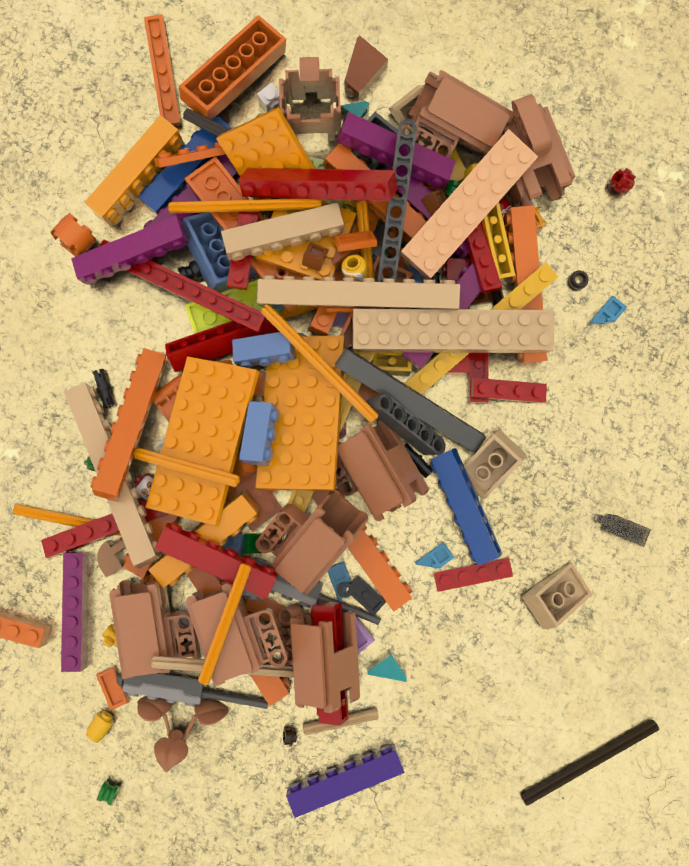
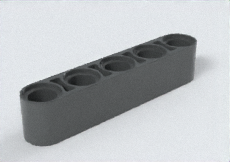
M382 394L368 399L367 403L378 413V419L422 454L436 455L442 454L445 451L446 444L444 439L390 395Z

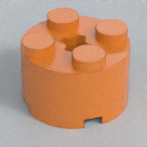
M68 213L50 231V234L55 240L59 238L60 245L76 257L87 252L95 243L96 238L86 225L80 226L77 223L78 220L71 213Z

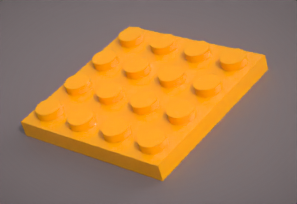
M279 107L220 134L216 138L240 177L247 168L315 169ZM254 197L255 200L272 199V198H256V197Z
M322 201V206L330 204L325 201ZM339 207L344 223V230L341 234H348L351 231L357 213ZM275 210L271 219L305 210ZM325 236L318 241L311 242L329 249L320 271L302 265L303 256L311 242L310 240L302 242L298 246H284L278 251H263L264 253L256 256V259L304 277H315V281H323V277L334 276L336 268L333 266L332 260L337 248L333 237Z

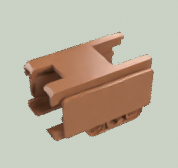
M299 57L300 77L299 70H285L286 80L279 79L280 109L297 138V134L328 133V141H335L334 131H337L338 135L341 129L339 76L332 78V69H320L319 57ZM317 92V99H330L331 113H320L321 119L301 120L300 114H291L290 107H293V100H306V93Z
M443 70L439 71V75L431 71L428 73L424 81L425 84L408 114L413 117L412 120L417 126L416 139L418 137L426 138L427 145H424V142L416 139L415 143L437 153L438 148L442 145L444 147L443 155L448 158L452 155L457 143L476 153L481 154L484 152L487 154L497 143L507 122L511 123L514 117L513 111ZM404 125V126L402 127V132H403L404 135H405V129H406L407 127H410V128H411V126H409V125ZM419 126H422V127L426 128L427 130L431 131L432 134L429 133L428 131H426V130L420 128Z
M533 94L512 101L514 117L511 123L507 122L498 141L509 129L538 156L508 190L514 206L533 205L532 199L542 195L540 187L543 186L546 187L551 200L563 196L565 193L562 187L567 188L571 186L575 174L548 107L543 108L541 103L537 104Z
M381 420L377 421L379 425L372 427L371 423L359 430L360 433L354 435L346 442H338L336 485L340 492L345 496H350L359 491L374 519L379 522L385 519L382 513L386 511L394 512L402 507L401 503L404 508L414 503L417 498L415 492L418 491L421 496H424L429 491V487L398 434Z
M337 490L331 491L310 517L294 504H286L256 540V548L259 552L266 554L271 551L277 556L271 564L275 571L298 591L304 592L306 595L357 537L358 532L369 520L367 514L359 511L342 497L341 493ZM287 532L286 538L281 542V538Z
M129 579L122 580L117 585V589L113 588L109 596L122 679L147 674L169 673L170 669L151 667L153 656L201 659L199 641L188 610L170 612L167 587L163 588L157 580L130 584ZM180 618H187L190 624H182Z
M228 582L221 585L222 589L206 595L203 594L202 590L195 592L185 601L205 660L233 584ZM241 595L211 677L214 687L225 683V680L250 671L251 673L261 670L260 665L266 662H270L272 666L277 668L285 665L288 659V651L273 610L262 608L247 613ZM267 613L271 618L270 622H262L260 615ZM270 633L273 636H277L274 640L276 647H274L272 650L270 648H272L274 644L272 639H268ZM260 636H261V639H262V642H263V645H264V648H265V651H266V652H264L262 643H261V641H260ZM281 652L284 655V659L276 661L273 654Z
M298 604L279 610L278 624L288 651V659L285 664L293 665L295 704L297 707L304 708L305 705L324 708V712L332 713L341 707L340 691L345 689L349 690L350 703L360 698L355 612H342L344 648L334 652L332 621H319V626H313L311 614H305L302 607ZM280 652L281 659L283 660L284 655Z

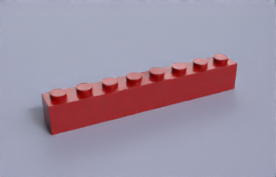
M247 168L238 179L242 196L256 198L391 201L398 189L395 170Z

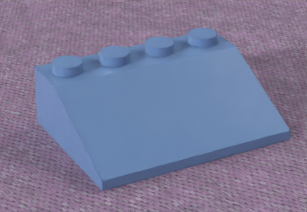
M210 212L183 218V224L189 240L187 245L207 286L217 292L230 289L227 287L231 260H228L221 234L223 229ZM252 268L250 269L249 279L257 275Z

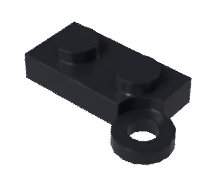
M358 575L350 584L342 582L337 588V592L341 597L347 598L352 596L373 616L386 603ZM347 586L349 591L345 594L342 593V588Z

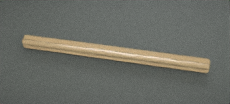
M153 656L151 667L156 669L202 671L205 659ZM264 663L260 665L261 670L251 673V671L245 673L247 675L294 678L293 665H284L277 668L271 664Z

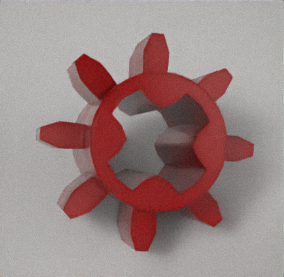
M628 168L624 171L619 169L613 174L611 185L619 193L622 190L628 192L633 188L636 176Z

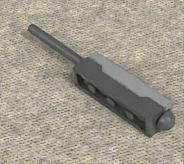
M254 555L250 556L257 561V564L272 567V562ZM278 573L270 591L272 594L274 592L282 594L281 597L289 601L296 599L300 601V605L307 608L315 605L316 602H340L320 594L323 582L319 581L306 595L304 592L298 591ZM342 603V611L348 612L350 610L355 612L356 617L379 625L380 617Z
M170 671L169 673L147 674L122 679L120 672L116 678L117 684L123 687L122 692H127V695L133 697L145 695L150 700L162 698L166 699L168 703L180 701L185 702V705L191 707L200 705L203 699L208 698L268 709V703L264 700L204 690L205 685L198 682L199 676Z

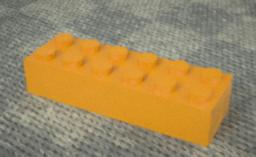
M160 115L84 203L111 228L121 221L122 215L134 206V201L140 196L142 189L153 182L154 176L165 168L155 166L154 158L159 157V154L164 152H171V155L177 154L180 147L184 145L178 129Z
M244 490L223 507L219 526L203 523L194 532L200 534L201 538L207 541L211 539L218 542L219 546L222 547L226 540H228L229 535L234 537L241 531L244 523L249 525L257 518V512L260 507L250 494ZM164 554L148 570L160 585L165 588L168 584L173 586L183 576V572L188 574L195 567Z

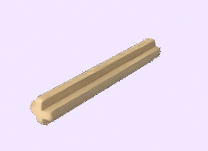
M373 708L348 714L349 719L342 725L319 724V721L303 724L304 735H310L379 719L378 710Z

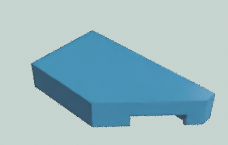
M612 295L589 323H614L627 307Z
M441 542L414 563L419 566L440 569L455 557L445 543Z
M344 561L332 565L327 571L338 601L343 599L337 592L339 584L342 582L350 583L351 581ZM347 586L342 588V593L345 594Z

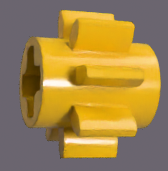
M110 624L101 635L104 637L102 643L108 648L113 645L117 648L115 628Z

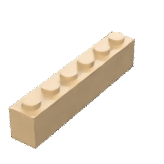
M337 202L223 230L221 234L228 260L238 261L243 259L244 256H258L263 254L264 251H278L284 246H298L305 241L310 240L314 242L325 236L333 237L340 235L344 230V223Z

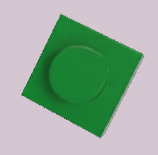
M261 533L244 534L243 553H261L256 548V540Z

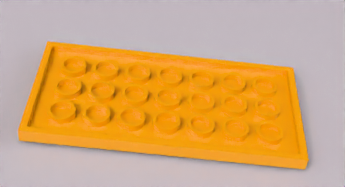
M301 336L343 378V371L336 367L335 363L345 349V336ZM295 348L296 359L290 360L288 363H271V365L266 367L263 402L272 403L278 408L279 419L275 423L276 437L272 441V459L269 461L268 466H257L256 489L335 491L342 394Z
M187 356L160 454L232 474L245 428L249 401H252L259 371ZM157 465L145 508L219 526L229 485Z

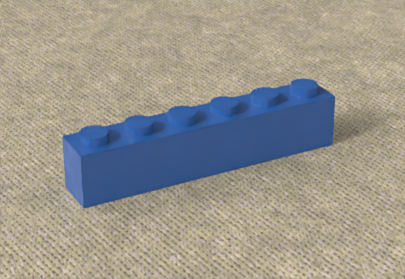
M219 116L213 119V121L230 130L232 129ZM201 128L199 131H195L191 136V140L186 145H182L180 149L189 148V151L197 150L196 146L199 145L215 146L214 143L218 142L216 139L218 136ZM214 157L165 166L161 173L159 172L154 176L153 182L142 189L139 199L157 215L160 209L168 206L174 196L180 195L185 190L187 183L184 178Z
M454 448L431 458V467L438 474L440 479L439 485L443 491L445 490L448 506L455 513V522L461 527L463 540L471 549L470 555L472 560L476 561L479 566L499 558L503 553L457 449Z

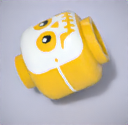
M350 255L343 260L341 269L344 278H355V282H363V278L368 277L369 270L362 256Z

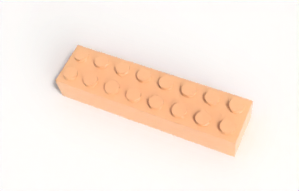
M508 129L403 248L400 255L427 280L432 278L538 156Z

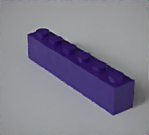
M390 745L384 746L379 750L380 752L375 754L367 753L358 761L350 760L344 763L341 768L336 769L334 767L328 769L324 775L319 777L318 775L311 776L307 779V782L302 784L297 782L290 785L289 789H287L286 797L294 818L404 774V767L395 745L392 747Z

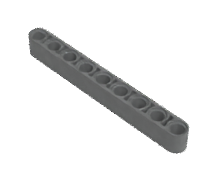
M410 119L403 120L397 130L392 170H395L396 173V168L403 166L406 168L407 174L404 177H399L396 174L397 187L399 186L404 190V195L400 198L393 196L391 201L387 203L377 282H383V279H395L396 282L417 132L415 122ZM404 125L411 126L412 134L404 135L402 127ZM407 146L410 151L409 155L402 156L399 153V147ZM392 207H398L401 210L399 218L391 216L390 210ZM390 227L397 228L398 236L396 238L388 236L387 231ZM387 247L395 249L396 254L393 258L385 256V249ZM385 267H390L393 270V274L389 278H384L382 275V270Z
M345 348L336 361L335 366L380 395H390L414 416L470 451L476 453L486 439V436L476 428L349 348Z

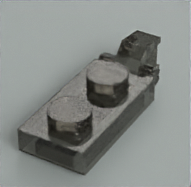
M597 514L595 522L604 525L603 530L607 531V533L641 547L645 546L651 531L647 527L614 514H609L608 517Z

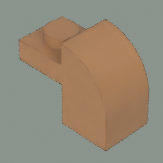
M122 537L114 541L115 545L112 540L105 541L98 550L97 562L105 577H109L123 569L125 562L120 552L125 550L126 546Z

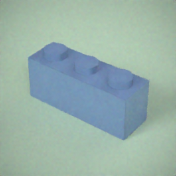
M281 332L232 340L233 362L240 367L269 366L271 363H288L290 360L296 359L295 347Z
M249 401L239 460L245 464L268 466L269 461L272 459V441L276 437L275 423L279 419L278 408L272 403Z

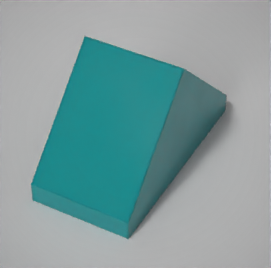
M391 652L368 667V675L407 682L405 672Z

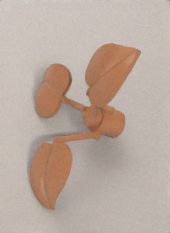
M145 696L137 701V711L142 719L157 721L161 717L164 718L168 738H160L155 743L154 754L165 772H168L173 766L186 758L188 746L184 740L188 738V734L196 719L202 725H212L221 721L229 712L228 707L214 699H203L200 705L194 707L196 715L193 716L187 730L183 734L180 730L171 731L168 717L165 713L171 710V704L166 702V699L150 700Z

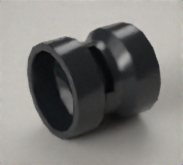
M195 260L189 262V266L177 268L179 274L191 280L203 277Z

